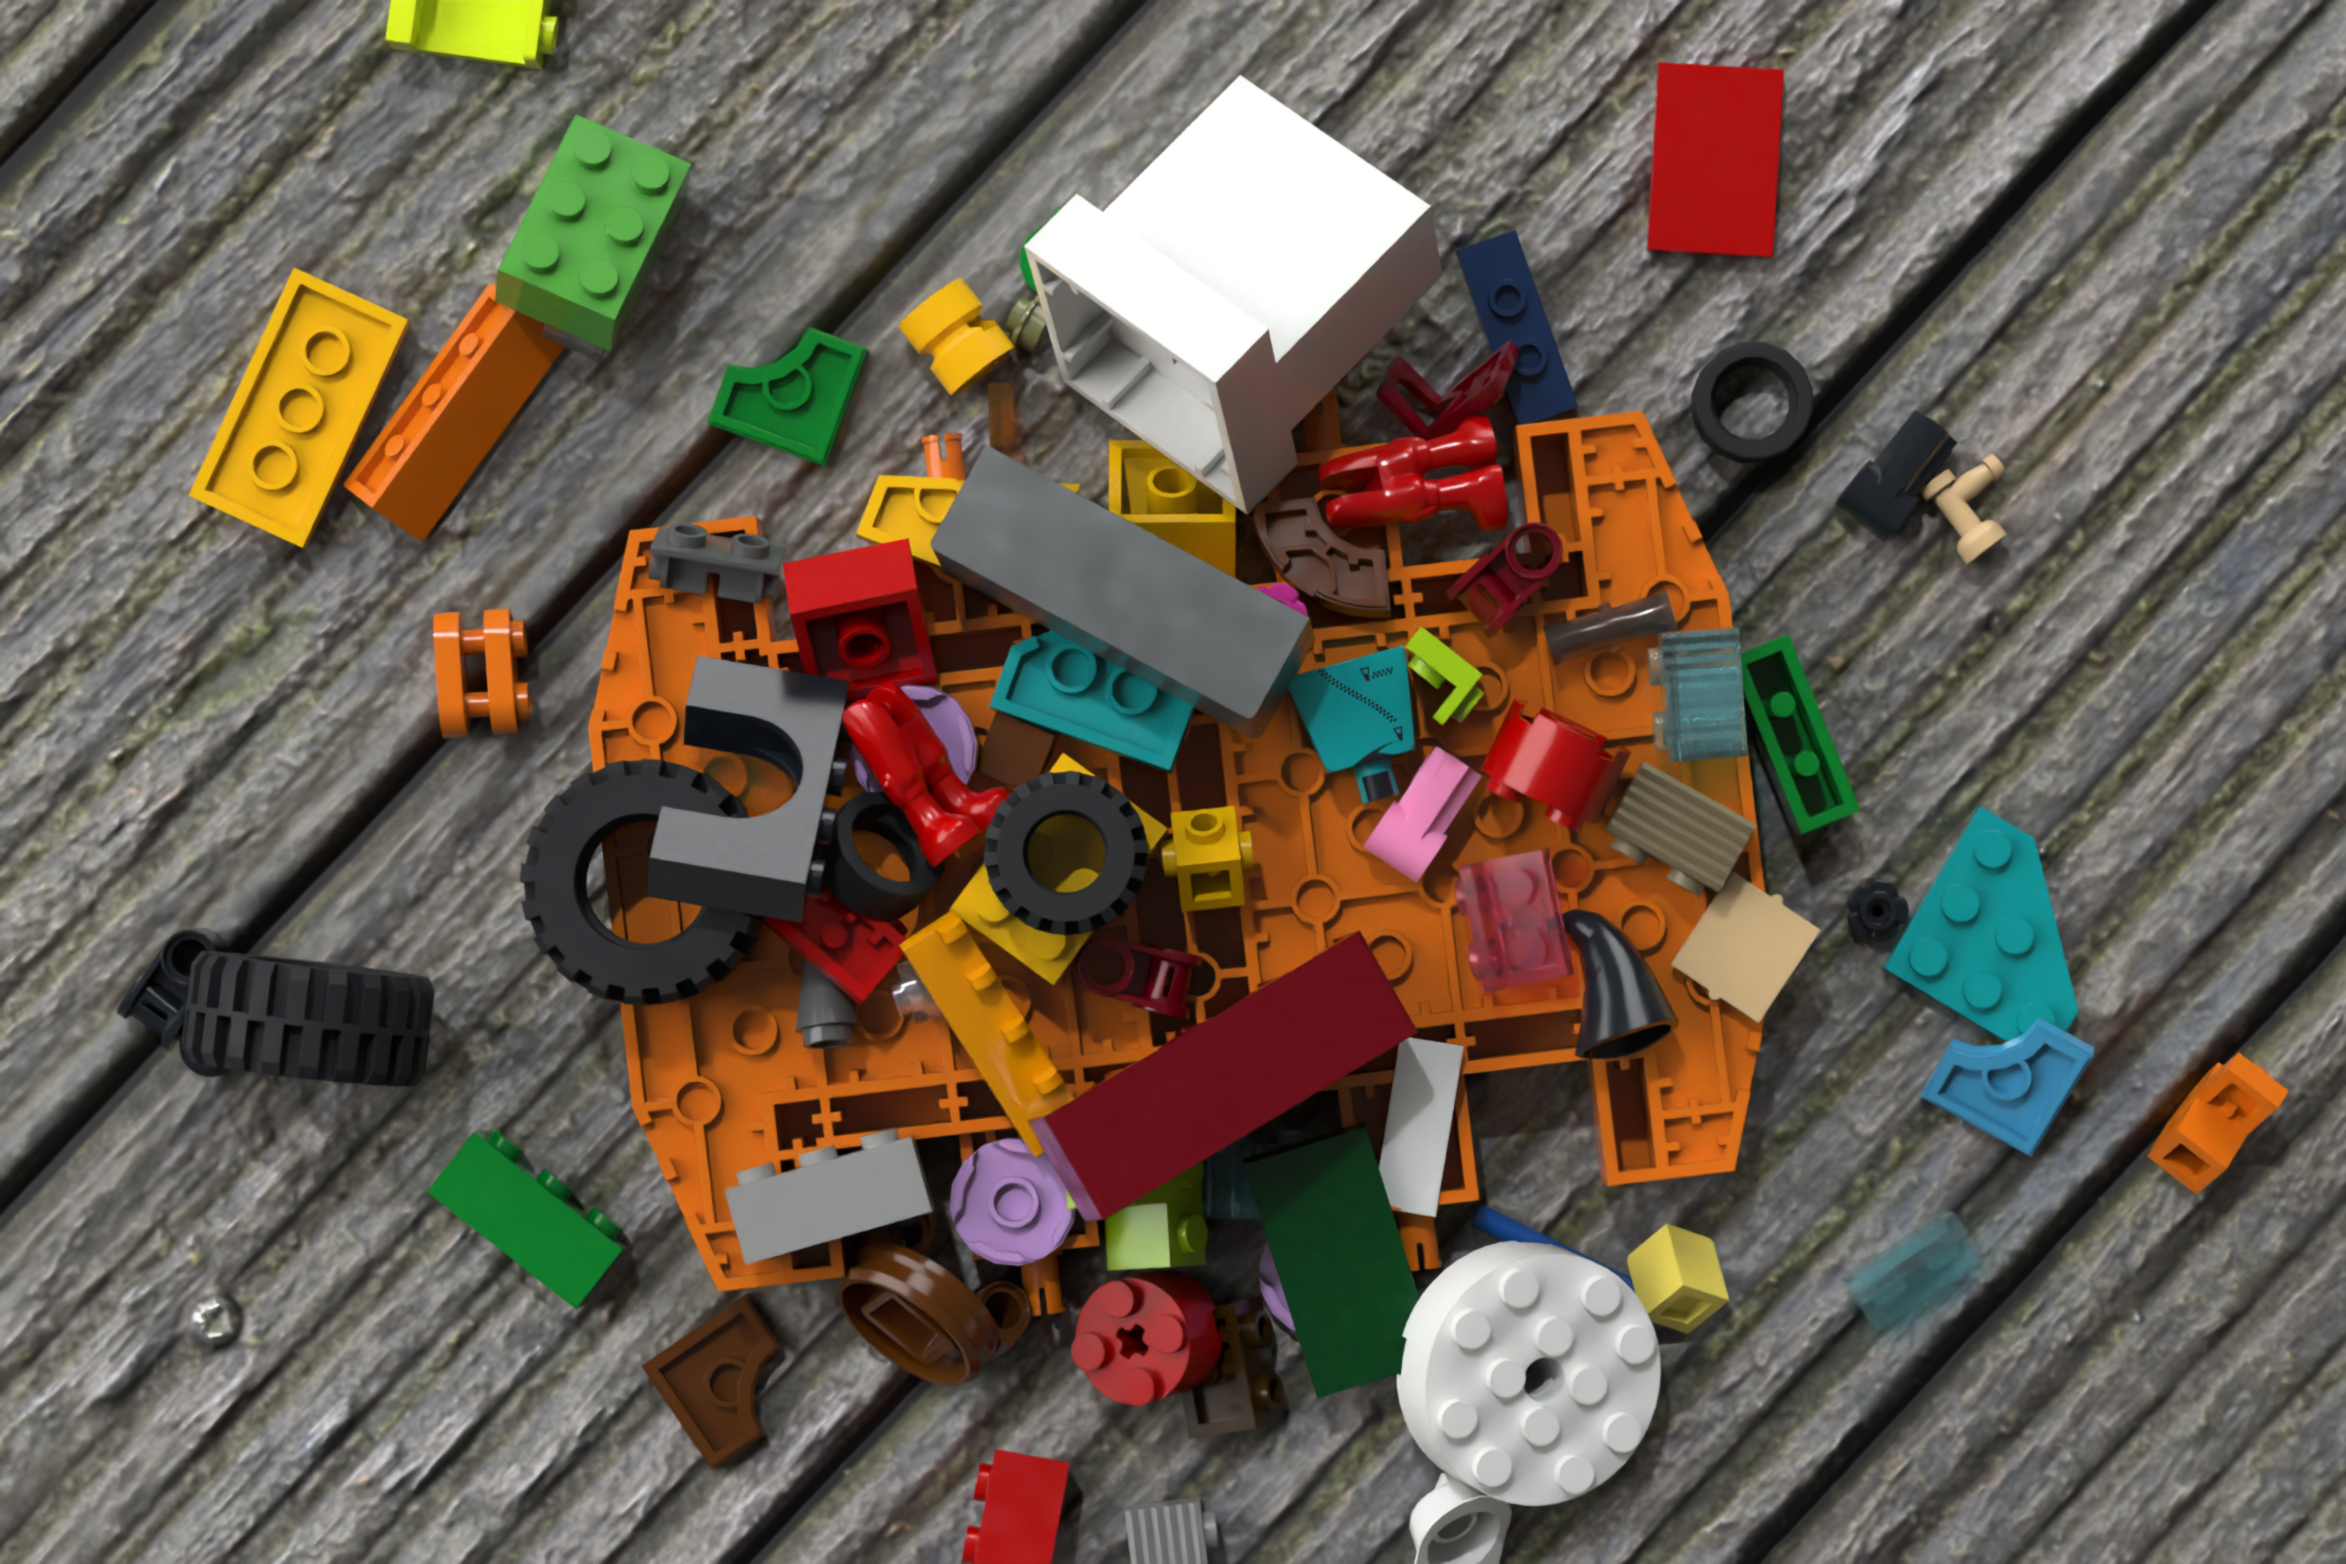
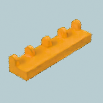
M952 909L899 944V947L1028 1149L1037 1157L1045 1151L1027 1120L1059 1109L1074 1100V1097L1030 1030L1026 1020L1002 986L993 968L969 934L967 927Z

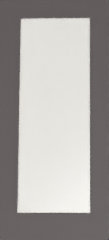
M1411 1037L1399 1043L1379 1165L1390 1205L1402 1209L1395 1211L1436 1217L1464 1046Z

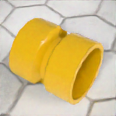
M962 277L934 293L909 313L898 325V328L919 355H932L934 359L930 369L951 397L960 394L982 379L1016 349L995 320L983 321L980 314L983 304Z

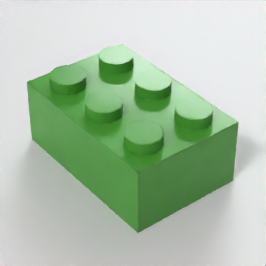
M575 114L497 269L495 302L611 351L687 198L691 163Z

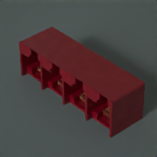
M1360 930L1333 939V945L1322 950L1311 960L1294 970L1286 972L1280 977L1262 981L1257 984L1258 989L1241 998L1235 1005L1218 1015L1210 1017L1202 1023L1184 1027L1181 1029L1182 1034L1165 1043L1157 1051L1124 1069L1108 1072L1104 1075L1106 1079L1087 1089L1079 1097L1059 1109L1027 1120L1085 1221L1106 1219L1418 1032Z

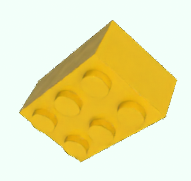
M1062 753L1049 771L1053 773L1076 771L1095 776L1065 753ZM1130 801L1144 826L1149 857L1168 828ZM1063 814L1047 819L1034 831L1028 845V862L1034 876L1044 886L1058 892H1075L1089 886L1099 876L1105 862L1106 850L1100 832L1088 820L1076 815ZM983 862L949 910L953 909L961 919L1052 985H1056L1095 930L1082 934L1060 935L1036 930L1024 924L1013 916L1003 906L997 895L994 894L988 881L989 877L985 863Z

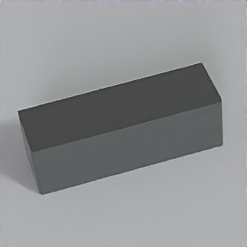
M985 445L931 540V547L946 574L1252 739H1258L1264 733L1294 676L1297 674L1315 642L1309 617L988 445Z

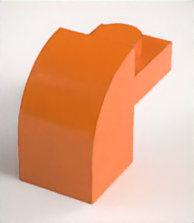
M2238 1052L2224 1065L2218 1062L2198 1082L2170 1118L2147 1157L2197 1195L2227 1170L2247 1135L2280 1107L2289 1091L2270 1077L2262 1067L2253 1064Z

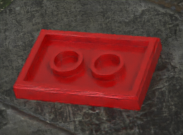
M1658 62L1646 252L1772 259L1784 70Z

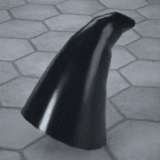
M1573 909L1549 920V925L1552 928L1569 934L1580 949L1579 957L1583 971L1585 991L1583 995L1582 1019L1575 1052L1576 1056L1585 1059H1607L1633 1054L1654 1045L1678 1027L1679 1020L1646 960L1629 937L1606 917L1594 912Z

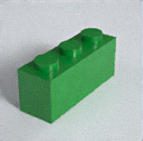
M1789 634L1736 655L1743 712L1794 836L1802 835L1861 811Z
M494 1129L489 1136L482 1130L474 1131L427 1190V1193L575 1309L581 1307L628 1248V1245L618 1238L624 1229L594 1206L589 1214H587L568 1198L574 1192V1189L549 1169L544 1168L538 1175L522 1163L519 1159L525 1151L501 1131Z

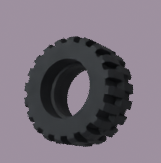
M654 759L639 761L623 760L606 764L605 768L593 773L587 772L572 781V786L562 795H555L544 808L546 814L538 827L533 826L526 843L530 846L526 864L521 863L520 882L524 883L525 901L521 902L525 919L531 922L536 937L533 939L543 955H548L557 965L556 970L570 982H576L586 988L588 993L600 998L631 1005H653L688 999L703 993L712 985L723 981L737 969V964L746 954L751 952L759 938L757 935L765 916L702 906L695 920L675 937L657 943H636L615 935L601 923L591 907L587 893V872L592 856L604 839L617 829L637 822H658L661 806L723 817L749 818L748 809L736 796H733L721 783L706 774L684 765Z
M202 951L191 963L181 1047L188 1061L212 1067L339 1083L413 1087L425 1075L435 990L428 977L415 974L301 959Z

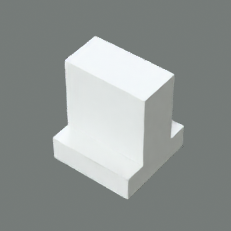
M1241 75L1103 212L1076 194L1024 246L1062 381L1247 515L1298 464L1291 430L1443 275L1432 210L1429 204Z

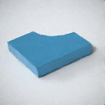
M2038 1018L2023 1035L2001 1045L1975 1046L1952 1038L1923 1086L1920 1097L2032 1157L2094 1056L2095 1047L2041 1018Z

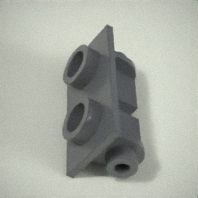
M676 523L670 525L669 528L659 526L650 547V554L653 555L649 568V579L660 581V588L705 595L709 573L720 574L717 597L762 605L763 599L776 600L780 577L776 574L783 559L785 547L770 545L768 539L754 534H737L732 538L709 535L706 529L694 524Z

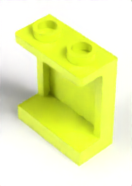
M391 0L385 40L394 50L542 70L544 54L553 55L555 52L558 36V17L549 16L552 0Z

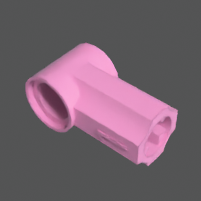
M1436 746L1411 780L1412 783L1400 801L1394 800L1363 848L1417 883L1448 837L1444 832L1482 776L1456 757Z

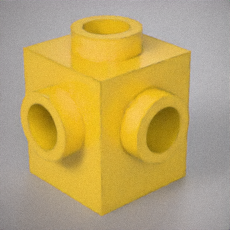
M1228 806L1170 813L1173 839L1161 840L1165 879L1178 877L1181 912L1245 905L1242 870L1254 869L1250 830L1237 831L1235 807Z

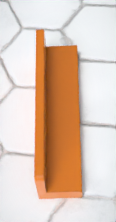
M489 283L343 483L345 488L419 541L424 540L568 342L565 336L550 325L496 303V286L492 283Z

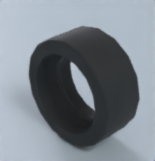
M1741 342L1720 351L1699 373L1691 393L1692 419L1701 439L1718 455L1738 463H1763L1784 454L1805 433L1813 413V388L1804 367L1787 350L1766 342ZM1743 366H1760L1772 371L1783 381L1789 395V410L1784 423L1773 434L1762 439H1743L1731 434L1721 424L1715 410V395L1720 382L1731 371Z
M884 791L861 793L846 802L837 812L831 848L819 846L816 859L826 860L824 883L838 901L857 914L878 920L901 918L917 908L935 888L945 870V860L934 868L929 864L920 852L917 836L902 808L895 805ZM852 830H866L877 833L893 843L905 858L910 872V881L898 882L884 878L870 869L856 851L852 840Z

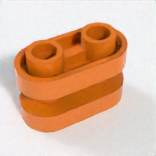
M511 608L487 609L484 611V629L464 630L460 611L435 613L433 618V638L438 712L443 739L469 737L471 718L490 716L493 735L520 733L521 720H531L532 718L529 682L519 683L517 658L527 657L528 652L525 620H514ZM485 654L488 691L469 693L467 655Z

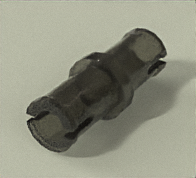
M1666 590L1661 591L1660 594L1612 608L1609 602L1597 605L1598 612L1552 626H1543L1554 666L1559 665L1560 662L1607 648L1610 649L1611 654L1623 651L1622 644L1664 631L1678 629Z

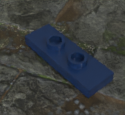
M1516 230L1456 250L1455 254L1491 354L1509 340L1519 349L1518 361L1512 375H1510V380L1505 390L1516 425L1538 423L1577 409L1576 398Z

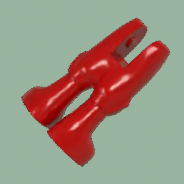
M1486 414L1467 417L1459 424L1456 431L1425 441L1419 437H1398L1390 441L1389 444L1347 454L1319 465L1317 475L1321 488L1326 490H1345L1364 487V492L1341 496L1330 501L1325 506L1329 525L1338 528H1367L1404 522L1416 524L1434 517L1439 511L1467 510L1470 511L1480 529L1487 531L1506 529L1508 514L1505 483L1501 465H1495L1497 458L1496 439ZM1462 467L1470 471L1437 480L1422 477L1432 470Z
M891 681L876 686L870 691L866 699H860L852 703L843 711L841 719L852 742L868 764L884 793L895 805L902 808L917 836L920 852L933 868L988 828L996 813L995 810L1011 794L1003 786L979 792L967 787L954 772L947 747L936 734L922 711L900 687Z

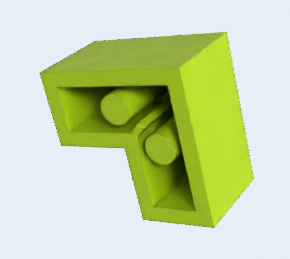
M1202 1161L1104 1219L1107 1271L1206 1265L1205 1246L1208 1231L1203 1219L1201 1183L1204 1176V1166ZM1066 1189L1067 1209L1077 1208Z

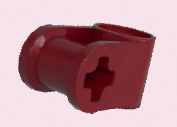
M1537 522L1523 524L1510 533L1489 555L1484 554L1444 594L1450 600L1458 598L1484 625L1482 633L1490 639L1530 600L1528 597L1555 572L1561 563L1563 555L1561 539L1556 531L1546 524ZM1538 534L1547 539L1552 550L1551 560L1547 566L1539 570H1529L1519 564L1515 555V547L1518 540L1523 536ZM1480 585L1498 603L1499 607L1494 608L1475 586Z
M1099 937L1089 941L1080 950L1076 958V973L1079 981L1086 989L1098 995L1133 1003L1132 1006L1188 1020L1190 1010L1185 1006L1189 986L1194 968L1201 967L1203 957L1151 944L1142 946L1113 938ZM1101 948L1116 950L1123 961L1121 976L1114 983L1108 985L1095 983L1087 971V962L1090 956ZM1172 966L1173 970L1166 996L1163 997L1168 969Z

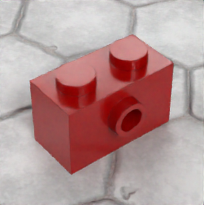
M995 1449L992 1465L980 1463L973 1500L985 1502L981 1527L968 1525L961 1563L1052 1564L1070 1463Z

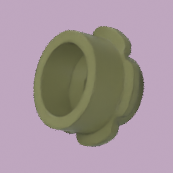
M1038 295L1031 302L1022 297L1014 306L1007 319L1004 330L1012 334L1010 341L1016 350L1022 347L1036 354L1050 336Z

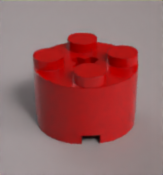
M1514 698L1481 767L1484 772L1491 776L1486 788L1518 804H1521L1526 795L1548 805L1544 816L1578 832L1584 821L1598 823L1631 752L1620 745L1616 756H1613L1602 750L1607 740L1605 736L1541 707L1539 714L1537 713L1535 718L1522 712L1528 701Z
M1148 1271L1114 1280L1098 1288L1084 1304L1077 1321L1076 1336L1071 1346V1355L1074 1363L1085 1372L1090 1382L1101 1393L1112 1400L1133 1406H1143L1169 1398L1200 1385L1215 1368L1222 1349V1330L1217 1332L1216 1321L1212 1312L1217 1309L1211 1296L1201 1284L1178 1271Z

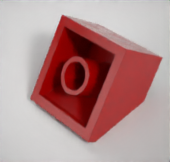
M909 538L783 563L789 612L805 674L850 681L848 700L867 697L876 686L888 681L893 682L898 687L905 685L922 686L939 682Z

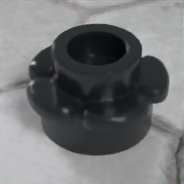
M1874 880L1868 886L1863 884L1857 886L1847 900V906L1850 908L1847 921L1851 930L1860 937L1870 936L1875 942H1884L1895 937L1898 934V927L1905 924L1908 919L1909 908L1906 899L1899 896L1898 888L1886 880ZM1874 905L1882 906L1883 914L1881 916L1875 917L1872 915L1871 909Z

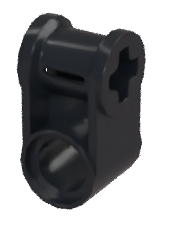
M192 928L173 934L165 942L148 969L132 985L117 1010V1014L124 1019L132 1016L161 1036V1045L169 1050L180 1040L184 1028L190 971L184 967L181 960V951L184 945L189 940L194 939L201 942L206 947L207 952H228L224 939L217 932L208 928Z

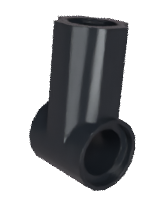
M1914 410L1874 462L1869 460L1862 467L1835 504L1883 542L1887 541L1919 500L1916 495L1952 453L1951 451L1957 442L1931 418Z

